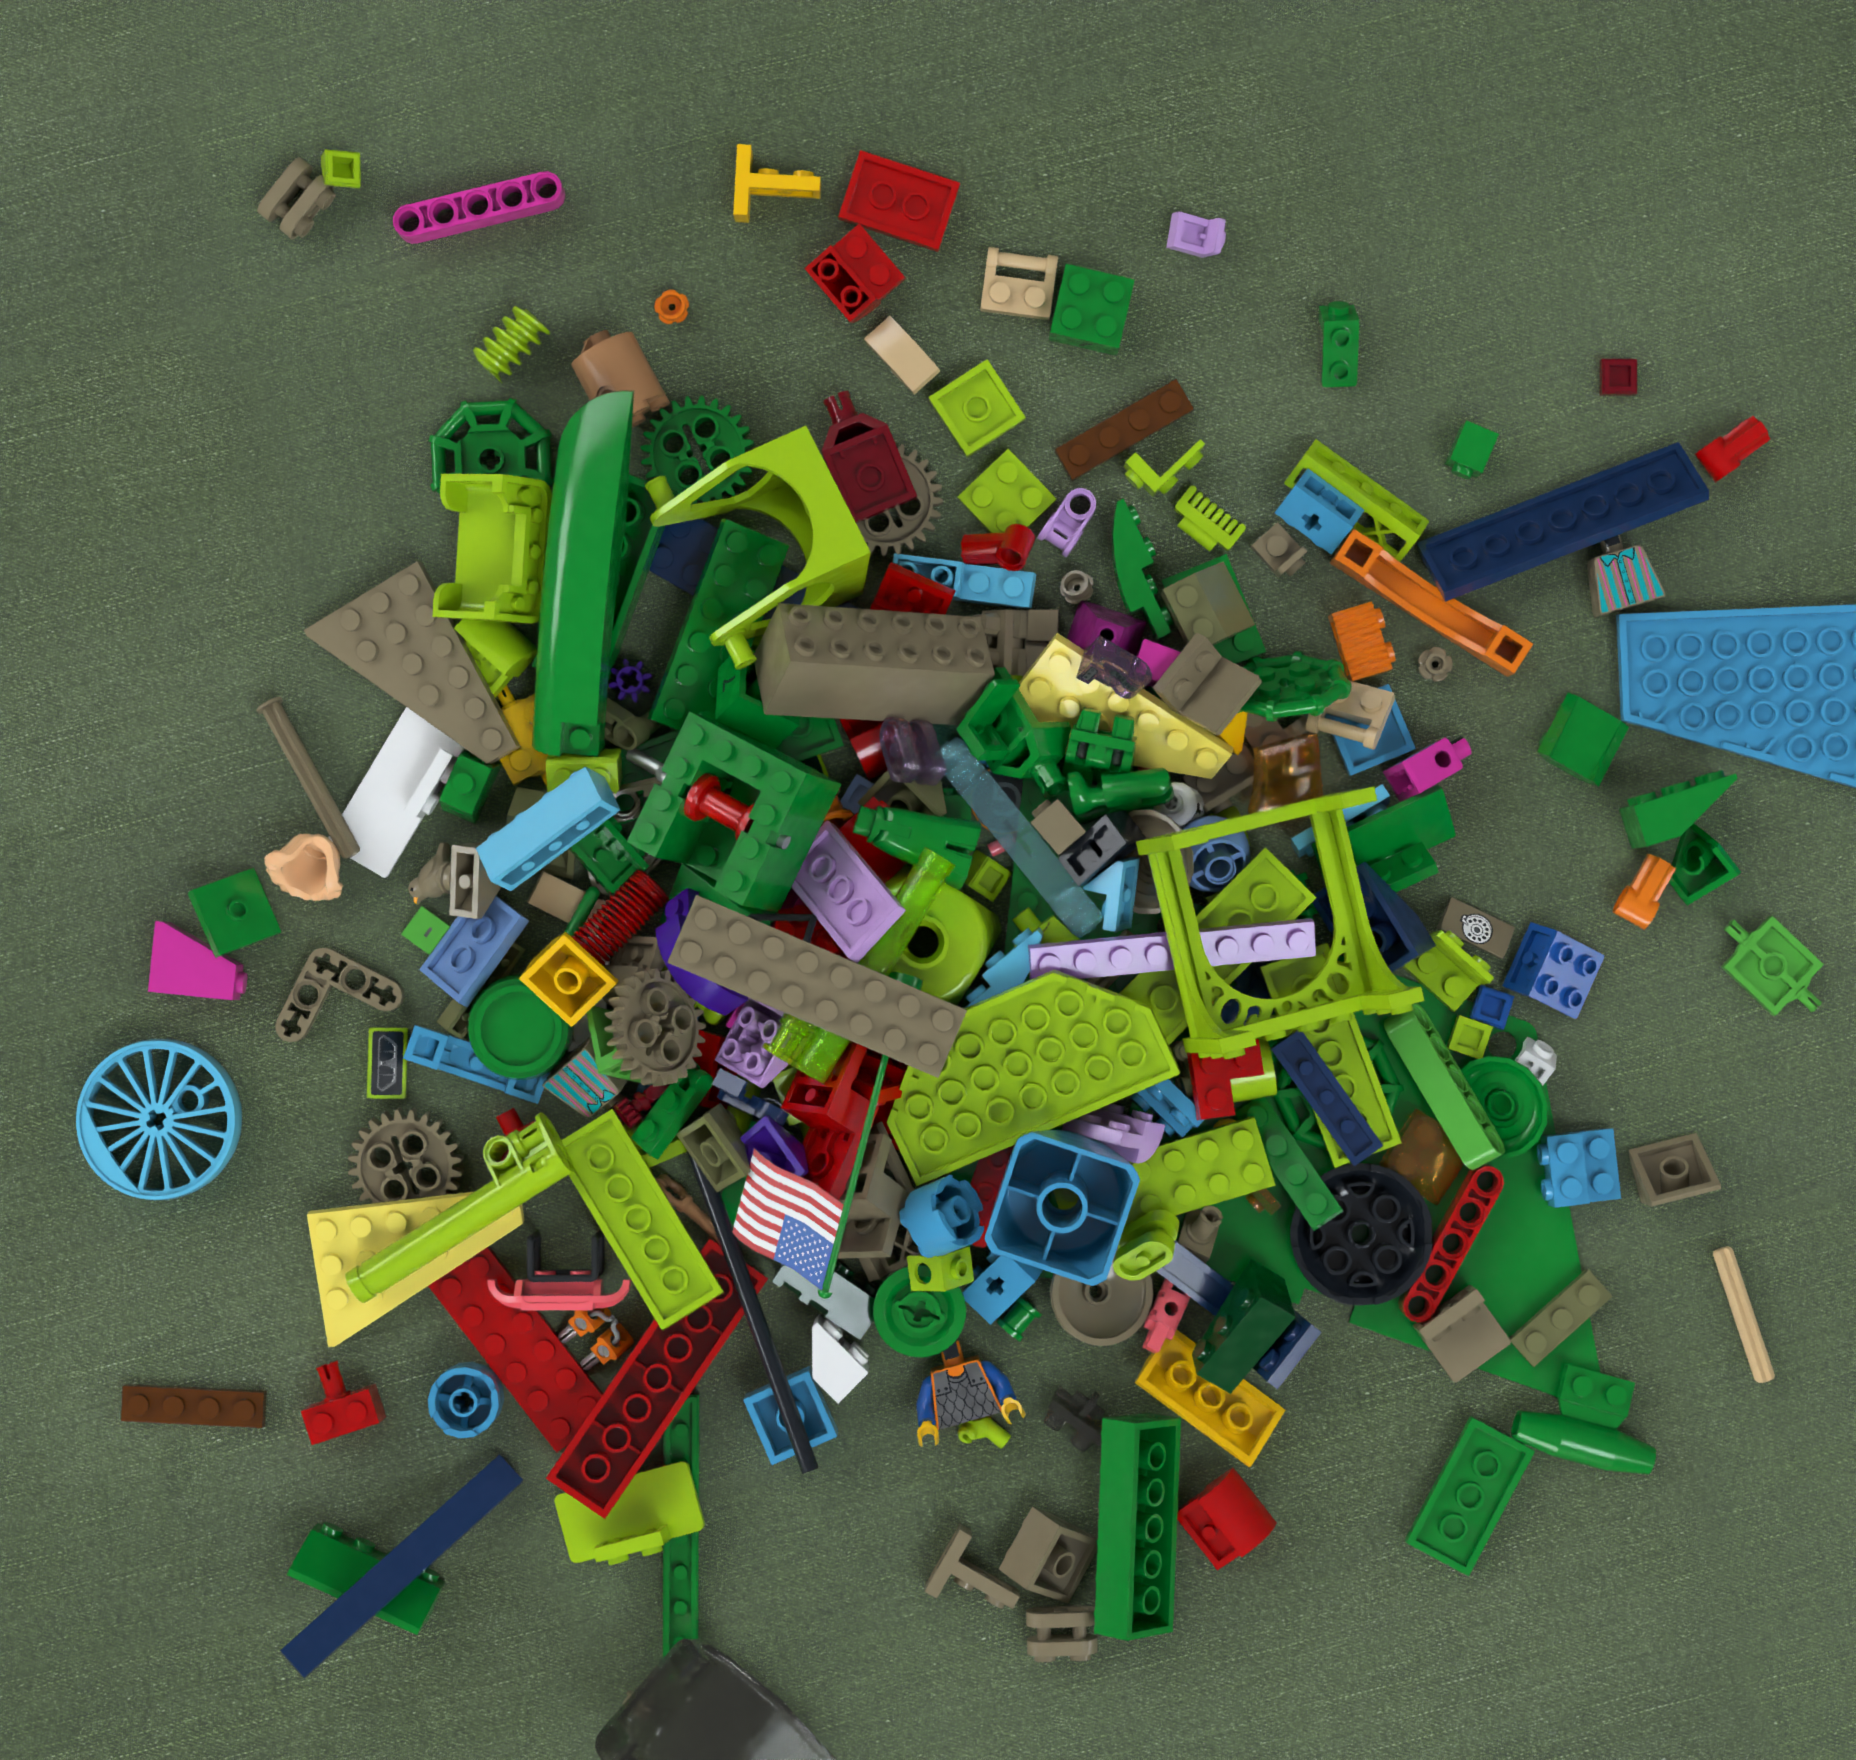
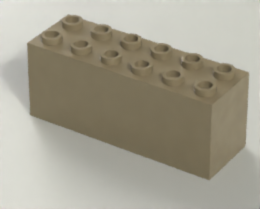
M778 603L754 653L757 658L754 664L764 714L959 725L965 718V713L974 706L983 694L985 686L991 682L995 675L981 617Z

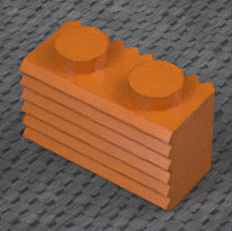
M1372 601L1332 613L1328 616L1340 658L1344 665V671L1349 681H1359L1393 669L1391 663L1396 661L1395 653L1391 642H1384L1381 631L1382 628H1385V620L1381 609H1374Z

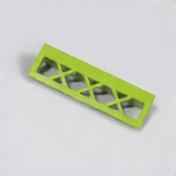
M1317 439L1314 440L1284 482L1285 485L1292 489L1298 482L1296 477L1303 468L1313 471L1363 508V513L1366 512L1373 517L1375 527L1365 528L1357 521L1350 531L1353 529L1359 531L1382 546L1386 552L1399 562H1401L1419 539L1429 523L1427 518ZM1395 533L1404 539L1406 543L1398 552L1386 543L1385 534Z

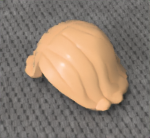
M298 834L280 851L273 850L264 858L265 866L267 867L266 871L272 882L279 885L281 891L288 892L291 896H297L304 900L329 901L338 898L342 893L343 884L339 881L340 853L335 844L324 835Z

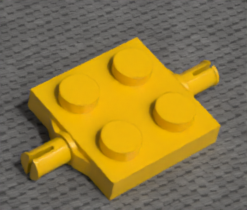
M506 685L503 691L507 697H504L502 691L497 697L503 706L501 710L521 747L499 760L513 786L528 778L541 776L547 787L546 760L548 754L541 753L532 746L535 694L526 699L515 700L508 685Z

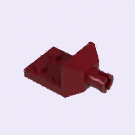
M848 390L838 393L842 410L839 409L834 395L826 398L823 403L831 417L832 426L829 427L821 452L855 522H861L916 499L917 494L888 425L867 414H858Z

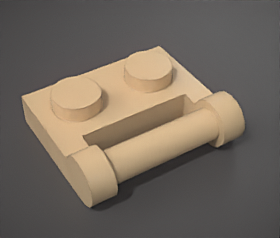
M989 247L980 311L1050 320L1058 256L1048 255L1047 258L999 252V248ZM997 266L1041 271L1045 272V279L1043 282L996 275Z
M1350 681L1352 690L1347 698L1336 700L1326 707L1321 715H1308L1306 731L1316 734L1319 731L1361 742L1363 747L1374 750L1395 701V695L1390 691ZM1325 715L1337 716L1369 725L1367 729L1325 718Z

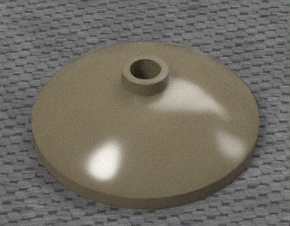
M1113 1258L1107 1279L1096 1285L1098 1292L1096 1296L1091 1297L1089 1293L1090 1285L1053 1273L1050 1299L1055 1317L1068 1334L1081 1342L1097 1346L1120 1343L1137 1332L1149 1314L1153 1299L1151 1275L1135 1281L1124 1279L1113 1270Z

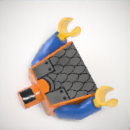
M956 1340L949 1348L941 1352L944 1365L931 1368V1375L922 1381L916 1402L919 1425L917 1430L918 1443L923 1447V1436L932 1434L936 1446L939 1443L938 1430L1000 1412L1008 1424H1012L1008 1417L1012 1410H1019L1022 1418L1026 1414L1022 1405L1016 1400V1395L1008 1377L990 1361H981L978 1355L964 1359L960 1342Z

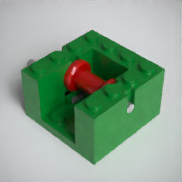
M689 711L664 764L637 749L627 752L626 760L656 775L657 780L662 783L661 785L654 784L627 842L655 858L687 864L715 879L717 883L713 890L742 906L778 913L841 783L773 747L715 721V719ZM726 788L732 790L730 795L724 793Z

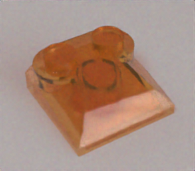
M1415 1108L1399 1132L1402 1143L1390 1147L1379 1163V1166L1393 1170L1406 1178L1423 1198L1437 1206L1464 1166V1163L1440 1123Z

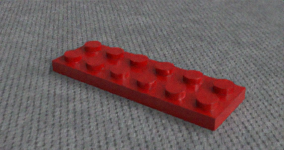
M488 1246L428 1287L552 1448L558 1453L570 1443L603 1393L589 1374L581 1367V1364L565 1343L561 1342L562 1339L558 1338V1334L539 1310H521V1308L508 1307L491 1294L487 1280L497 1279L500 1289L514 1294L516 1280L490 1246Z

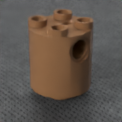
M603 330L590 336L583 342L584 347L581 354L571 364L589 400L613 391H634L632 428L646 420L644 414L648 411L656 412L670 403L632 332H624L611 337L608 330Z

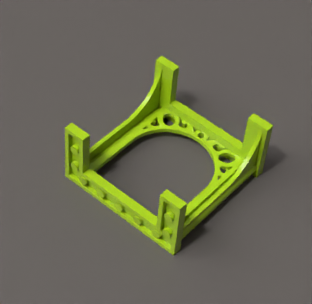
M1374 786L1333 793L1136 841L1139 856L1148 855L1190 1037L1182 1039L1185 1053H1198L1199 1058H1236L1246 1054L1244 1048L1255 1046V1038L1265 1036V1041L1286 1037L1285 1030L1295 1027L1298 1028V1032L1319 1028L1318 1021L1330 1019L1331 1024L1352 1019V1012L1363 1010L1364 1015L1377 1013V1015L1391 1013V1015L1402 1014L1412 1011V1004L1424 1001L1422 988L1408 987L1401 983L1388 968L1377 947L1369 924L1342 810L1378 801ZM1309 815L1333 915V941L1328 958L1316 977L1305 987L1293 994L1275 999H1261L1245 995L1233 989L1219 977L1205 954L1180 849L1206 843L1210 839ZM1342 953H1344L1343 963H1348L1349 969L1337 964V958ZM1330 973H1338L1345 978L1348 985L1345 993L1338 994L1330 989L1327 984V977ZM1211 987H1218L1221 995L1215 999L1212 1005L1211 998L1216 996L1212 993ZM1320 989L1322 993L1330 1000L1328 1001L1325 998L1320 997L1315 998V1002L1312 999V993L1313 991ZM1235 999L1239 1004L1238 1015L1234 1021L1226 1024L1221 1018V1010L1228 1000ZM1284 1001H1288L1290 1004V1008L1287 1011L1282 1008ZM1256 1006L1259 1009L1258 1017L1257 1014H1252L1245 1022L1249 1007Z

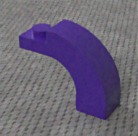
M686 888L665 903L666 922L655 929L658 947L666 967L679 986L699 1004L726 1016L748 1001V997L667 963L695 896H699L698 891Z

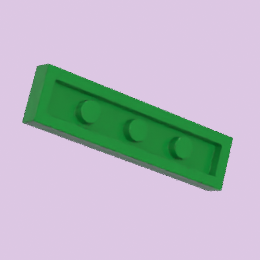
M1266 1097L1253 1099L1235 1112L1238 1120L1251 1116L1255 1117L1271 1169L1314 1231L1344 1211Z

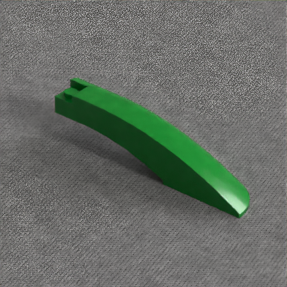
M633 390L605 393L583 405L567 423L558 447L541 593L532 734L533 748L548 755L560 757L562 753L598 757L604 750L614 610L623 538L626 531L634 402Z

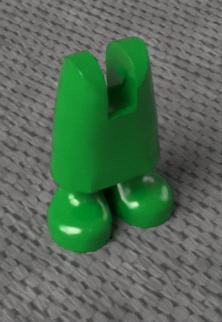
M1164 768L1122 774L1101 775V788L1089 787L1083 775L1078 771L1068 772V785L1072 806L1080 825L1090 823L1109 813L1124 810L1131 812L1169 803L1174 796L1170 776Z

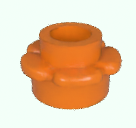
M676 290L664 291L655 301V312L659 314V319L665 324L681 323L688 315L689 301L684 294H679ZM671 304L675 305L673 311L669 310Z

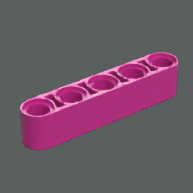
M549 171L539 172L404 205L394 213L393 226L404 241L418 244L553 211L564 203L565 190L560 179L554 173ZM546 184H553L557 187L556 193L550 198L539 196L540 189ZM513 192L522 194V200L517 206L510 207L505 204L506 197ZM486 201L488 208L483 214L474 215L471 213V208L475 202ZM451 209L454 211L450 222H437V216L442 210ZM411 217L419 218V226L416 230L412 232L403 230L404 222Z

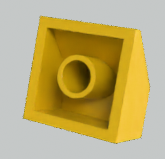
M567 932L554 938L529 963L519 978L571 1027L619 981Z

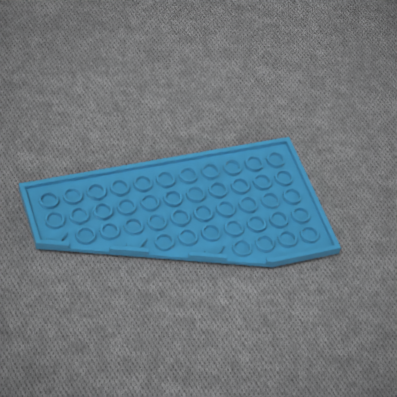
M1856 604L1616 615L1621 721L1856 788Z

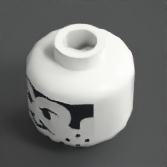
M1173 782L1171 783L1174 790L1173 799L1169 803L1155 806L1154 810L1171 817L1183 829L1196 818L1203 817L1204 802L1197 790L1184 783Z

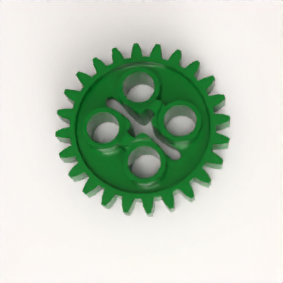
M700 395L697 405H693L690 397L686 396L684 407H680L673 400V412L668 413L665 409L661 408L659 410L664 419L661 422L655 419L650 420L656 430L643 433L644 437L651 441V444L640 447L642 452L650 454V457L643 459L641 464L644 467L653 468L645 475L647 480L665 476L670 488L677 491V495L692 486L681 483L680 478L683 471L689 468L696 469L699 472L697 481L705 476L695 457L689 458L694 453L683 431L684 425L690 427L699 448L705 450L703 457L710 471L715 469L712 466V461L716 455L725 453L732 459L746 453V450L755 446L753 440L743 439L751 431L748 426L738 428L743 418L740 414L730 418L732 407L729 404L722 410H719V400L717 398L712 401L710 406H707L703 395ZM703 422H712L716 426L714 434L709 438H701L697 434V429ZM672 437H680L684 441L683 448L678 453L666 451V443ZM745 466L735 471L692 502L691 505L698 504L699 502H709L713 499H723L725 493L731 497L736 496L733 490L734 485L745 488L746 484L741 475H752V470Z

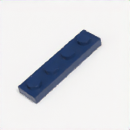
M1297 1029L1270 1048L1353 1166L1383 1147L1378 1137L1303 1032H1298Z

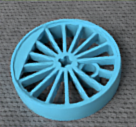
M173 1039L138 1041L113 1052L94 1069L81 1091L76 1111L78 1141L90 1167L104 1182L114 1189L129 1196L146 1200L175 1199L206 1186L221 1173L232 1158L238 1145L242 1128V1108L239 1094L225 1068L204 1050L189 1043ZM152 1049H165L170 1052L160 1096H158ZM139 1052H143L150 1098L126 1061L127 1058ZM179 1052L194 1059L195 1063L167 1100ZM118 1064L143 1104L106 1078ZM201 1065L214 1078V1082L204 1088L198 1084L188 1085ZM101 1085L106 1086L140 1112L95 1102ZM219 1086L225 1100V1106L207 1109L209 1104L207 1092ZM188 1090L193 1091L198 1096V1105L194 1110L186 1109L182 1103V1097ZM94 1108L139 1118V1120L97 1127L93 1119ZM227 1112L226 1132L179 1121L181 1118ZM165 1113L166 1118L162 1121L163 1125L156 1126L153 1120L157 1118V1114ZM140 1125V1128L109 1147L100 1134L103 1131ZM176 1127L223 1138L224 1142L218 1156H214ZM144 1132L120 1166L111 1152ZM173 1135L211 1162V1166L202 1175L197 1176ZM149 1139L139 1184L129 1178L125 1171ZM166 1141L190 1178V1183L181 1187L174 1188L172 1184ZM156 1143H158L165 1189L146 1187Z

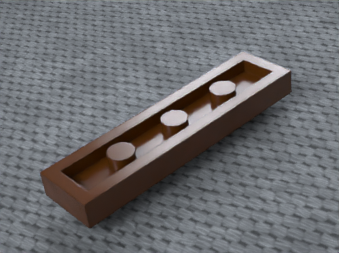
M1175 379L1056 448L1054 452L1071 481H1074L1191 413L1194 408L1179 382Z
M125 1384L122 1388L121 1421L263 1428L265 1426L267 1391Z

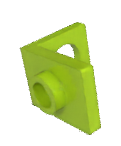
M963 1247L946 1255L933 1256L931 1258L922 1255L907 1256L911 1291L945 1292L974 1281L970 1247ZM921 1263L926 1264L930 1268L931 1280L929 1283H925L919 1278L918 1267Z

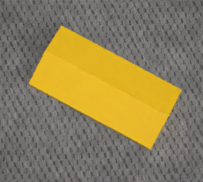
M1176 1329L1173 1339L1170 1341L1165 1338L1158 1353H1151L1146 1359L1135 1384L1246 1466L1251 1467L1286 1410L1245 1379L1230 1394L1198 1376L1192 1357L1196 1343Z

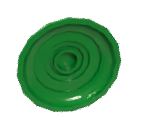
M1487 1056L1470 1061L1461 1069L1504 1144L1505 1152L1497 1157V1159H1508L1522 1155L1539 1142L1548 1124V1100L1541 1082L1528 1067L1511 1058Z

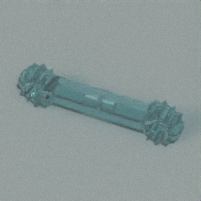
M958 737L944 743L940 750L934 754V762L1072 934L1079 938L1097 928L1096 925L1103 921L1101 911L1082 887L1075 883L1056 855L983 764L977 761L975 756L969 752L966 743Z

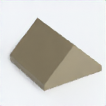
M1697 1133L1628 1150L1638 1194L1643 1204L1652 1207L1721 1189L1719 1179Z

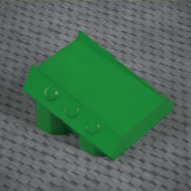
M1568 692L1564 701L1557 709L1556 716L1548 732L1544 733L1541 737L1537 752L1547 762L1578 780L1599 787L1629 726L1581 697Z

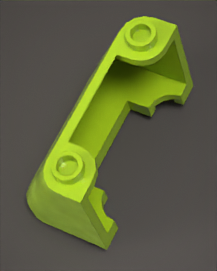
M441 474V501L446 509L459 512L455 583H442L436 589L433 599L432 617L537 623L540 617L543 571L552 492L549 485L539 479L505 474Z

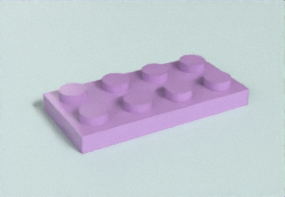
M827 820L820 827L793 882L792 888L850 960L858 963L906 910L837 826Z

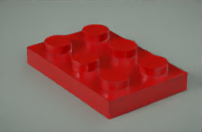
M860 150L838 219L853 225L860 224L865 229L939 252L960 188V182Z

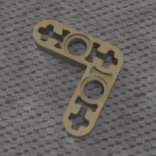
M318 948L311 953L277 1018L275 1024L276 1033L283 1041L297 1042L304 1039L314 1024L332 986L382 1011H392L399 1008L405 998L404 989L397 981L334 949ZM329 954L331 956L329 962L337 967H342L343 961L347 963V966L340 973L339 982L334 980V977L338 974L337 972L330 969H325L323 973L319 971L321 965L316 962L318 957L325 958ZM354 969L361 970L366 977L365 985L359 990L352 989L347 983V976ZM374 977L379 979L374 986L384 990L390 986L394 988L392 994L396 996L395 1002L388 1001L384 1005L381 1003L383 997L376 992H371L370 998L365 996L372 987ZM305 985H313L318 991V999L312 1005H306L300 999V990ZM294 1004L301 1010L310 1011L309 1017L302 1014L297 1022V1025L301 1027L300 1033L293 1032L291 1035H288V1027L284 1023L286 1020H293L298 1012L291 1010L292 1005Z

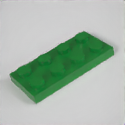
M1470 1416L1404 1541L1469 1576L1535 1450Z

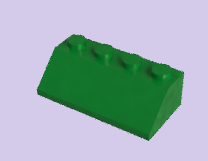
M324 1522L323 1525L317 1523L310 1530L286 1575L338 1599L380 1562L386 1554L374 1549L376 1545L367 1539L356 1537L354 1540L343 1535V1529L329 1522ZM427 1568L375 1616L418 1635L429 1620L446 1582L439 1579L440 1575L436 1571Z

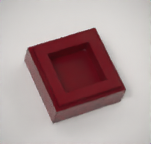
M1637 359L1600 360V396H1635L1637 394Z

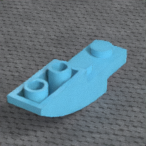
M894 553L893 563L956 590L952 600L998 607L1002 605L1026 609L1032 608L1037 575L1034 572L1008 571L1003 568L971 565L960 561L904 554L897 555Z
M1040 927L1033 933L1029 928L1025 929L1012 940L1016 947L1006 955L1000 950L984 963L988 969L982 976L990 986L986 989L981 984L968 994L966 999L969 1003L963 1009L1024 983L1030 972L1028 945L1041 944L1044 932Z

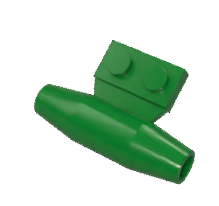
M1564 1364L1556 1397L1560 1414L1519 1410L1512 1423V1438L1553 1457L1601 1470L1648 1475L1651 1473L1656 1460L1655 1447L1616 1430L1623 1420L1628 1417L1635 1382L1577 1366Z

